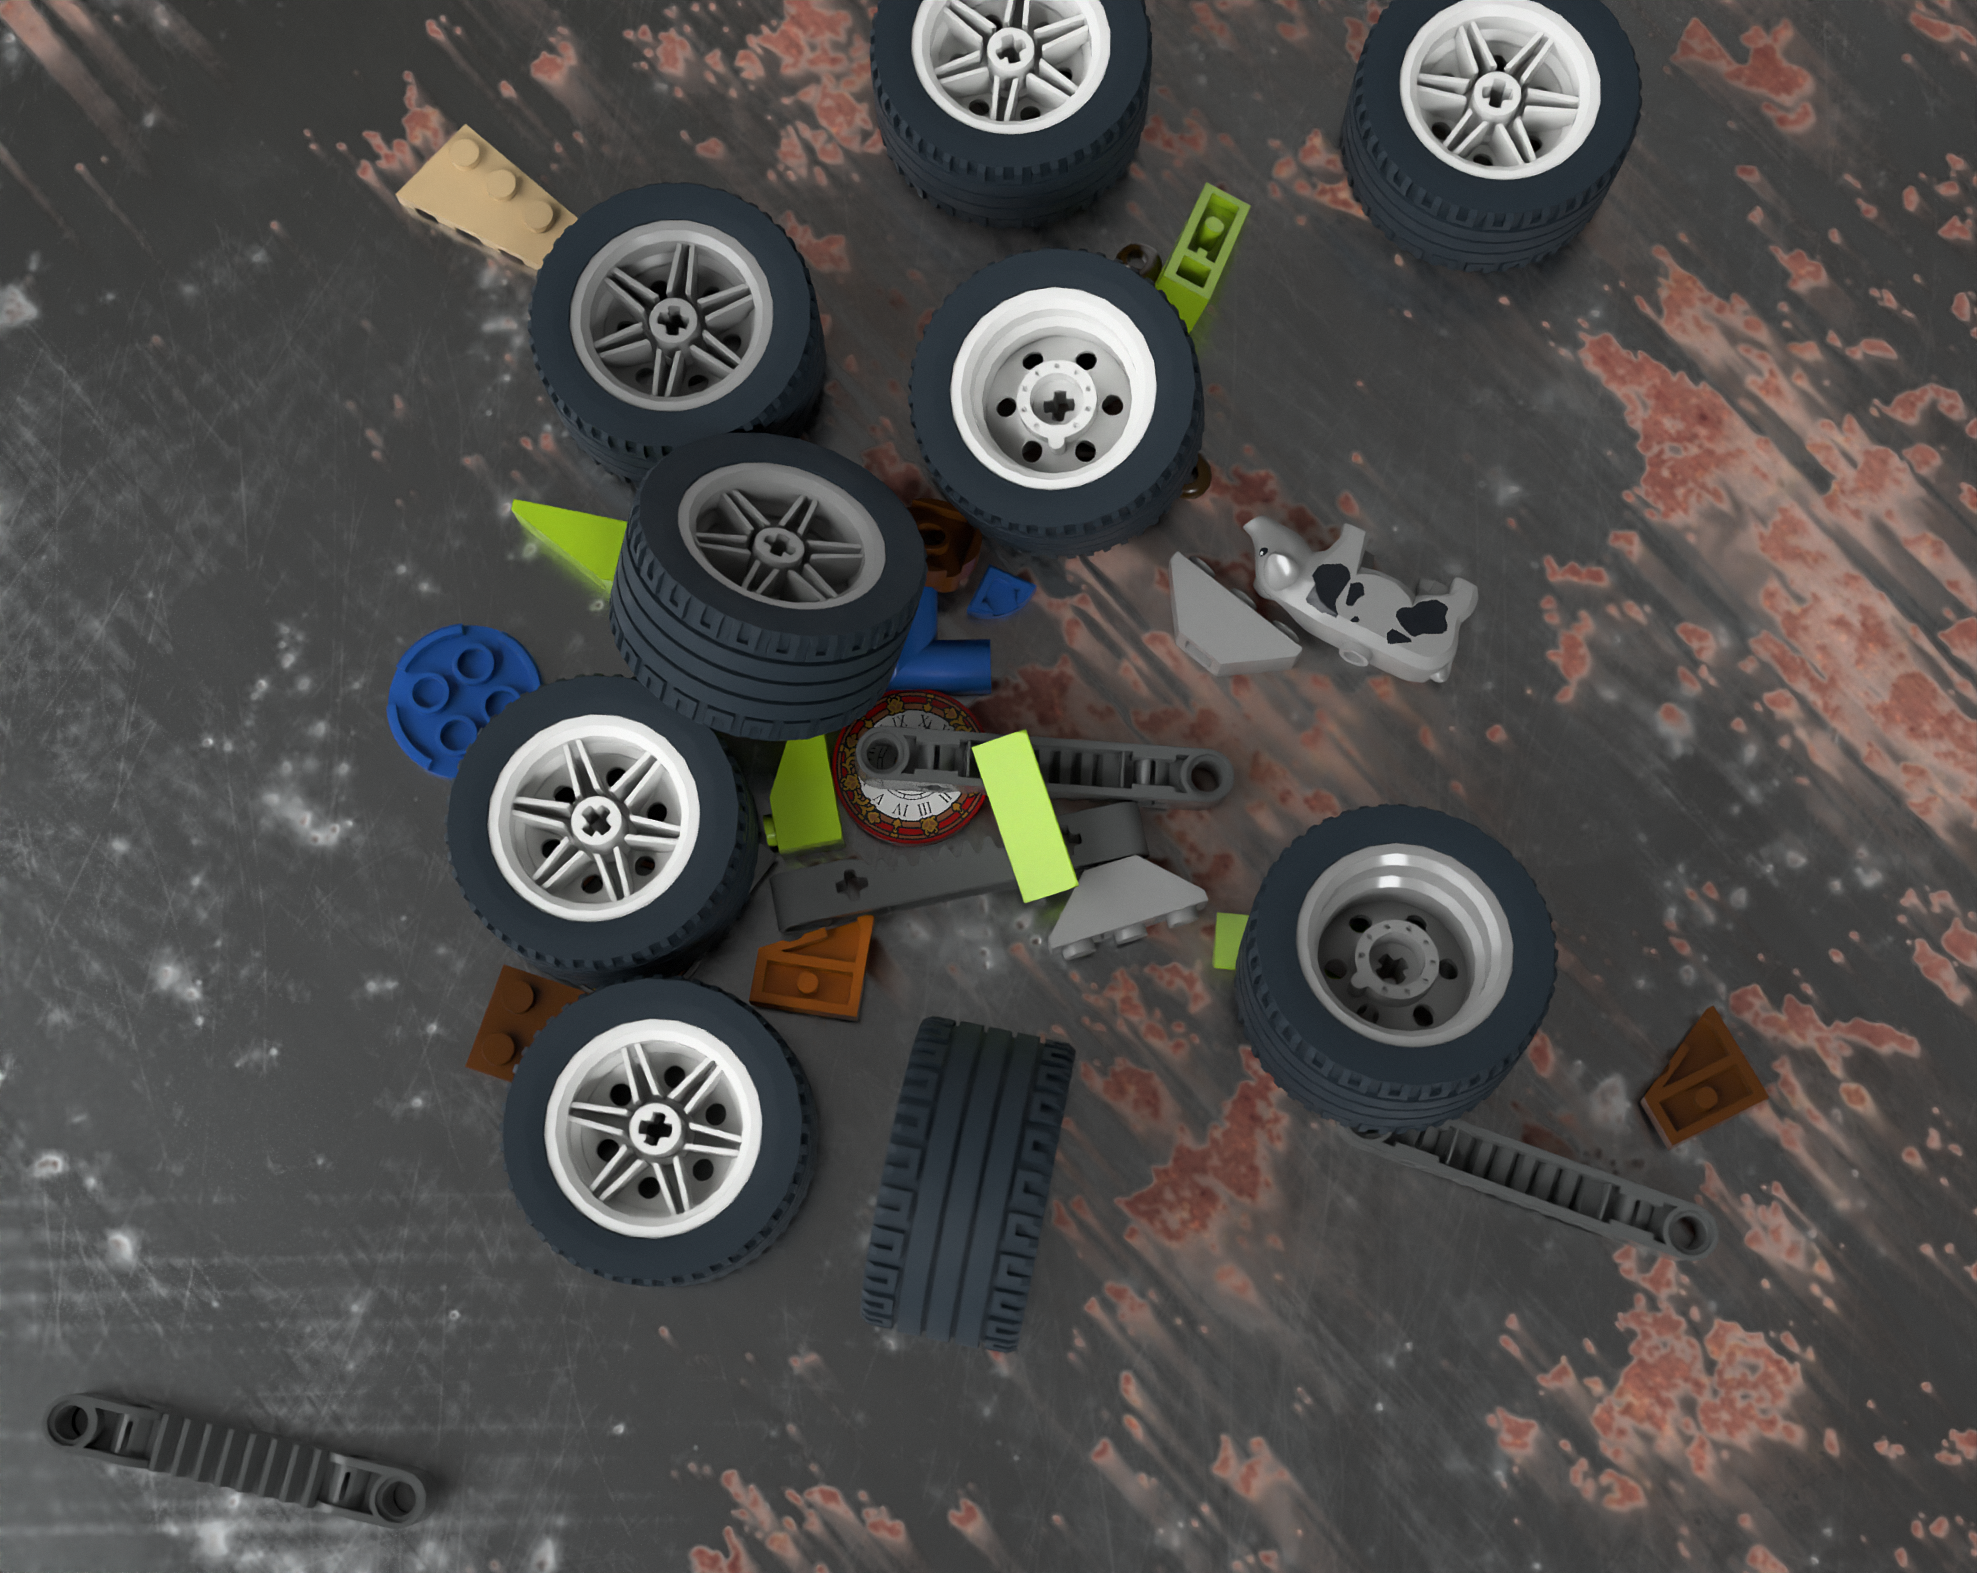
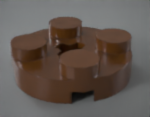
M933 498L912 499L911 507L906 508L912 514L923 541L925 542L926 539L935 541V545L932 546L924 544L927 551L926 562L928 564L925 587H932L934 590L944 593L952 592L959 587L960 580L968 577L976 568L982 545V534L978 528L975 532L974 528L968 524L966 518L951 503Z

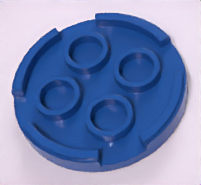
M463 623L449 625L423 636L401 657L396 665L397 671L390 686L388 706H386L387 718L398 745L416 764L436 776L452 780V778H456L459 771L457 769L459 760H463L466 748L477 739V733L481 727L485 728L490 722L489 719L505 710L504 706L510 701L513 703L521 698L520 695L537 690L538 686L545 683V679L533 656L510 634L485 626L464 625Z

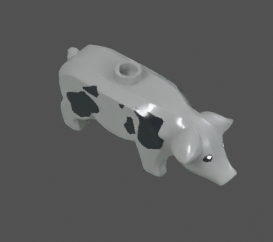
M1265 515L1256 517L1243 526L1245 531L1252 537L1255 546L1256 577L1253 587L1261 597L1274 600L1280 604L1306 631L1339 648V655L1344 660L1362 667L1371 664L1406 681L1424 683L1432 679L1442 683L1448 679L1457 651L1460 625L1470 617L1477 604V586L1464 579L1455 578L1449 590V587L1435 580L1431 581L1420 578L1417 586V595L1415 596L1398 579L1373 570L1375 555L1365 550L1370 536L1366 531L1344 523L1342 526L1339 540L1328 550L1319 552L1312 551L1296 532Z

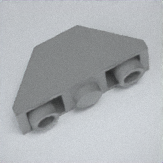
M1176 551L1170 559L1168 569L1176 645L1216 677L1291 670L1298 662L1303 650L1297 644L1299 639L1296 634L1279 621L1274 620L1271 624L1255 611L1257 609L1256 604L1242 591L1236 588H1232L1229 591L1214 580L1215 573L1205 562L1195 556L1187 559L1180 552Z
M1138 855L1084 870L1078 881L1079 886L1075 887L1048 938V949L1051 956L1063 953L1065 960H1071L1096 951L1094 943L1115 937L1117 944H1123L1148 935L1146 927L1166 921L1168 928L1189 924L1199 919L1197 911L1205 909L1208 902L1204 889Z

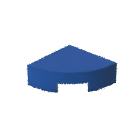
M989 564L967 608V615L980 619L1007 617L1022 609L1032 599L1037 591V585Z

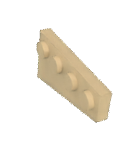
M467 124L395 194L401 204L415 211L416 209L422 210L434 216L438 222L454 230L458 228L481 240L482 244L499 252L503 250L523 260L525 265L537 271L542 268L543 259L553 249L555 240L561 237L569 225H573L578 220L576 216Z

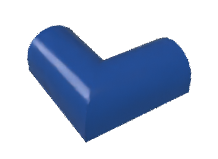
M924 586L913 623L885 692L891 690H935L946 695L991 694V640H938V593L932 587Z

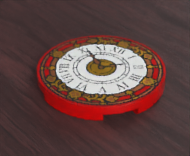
M891 690L885 692L877 700L876 705L866 712V715L842 728L833 754L832 769L835 788L849 817L856 825H859L874 837L901 847L934 845L961 832L970 824V821L982 807L987 795H983L980 792L963 794L959 791L932 793L878 789L864 783L855 770L854 759L858 740L866 731L873 727L894 726L985 733L981 724L970 710L954 698L935 690ZM876 746L867 753L869 763L877 769H889L897 762L895 753L885 746ZM934 752L933 769L937 770L938 752Z

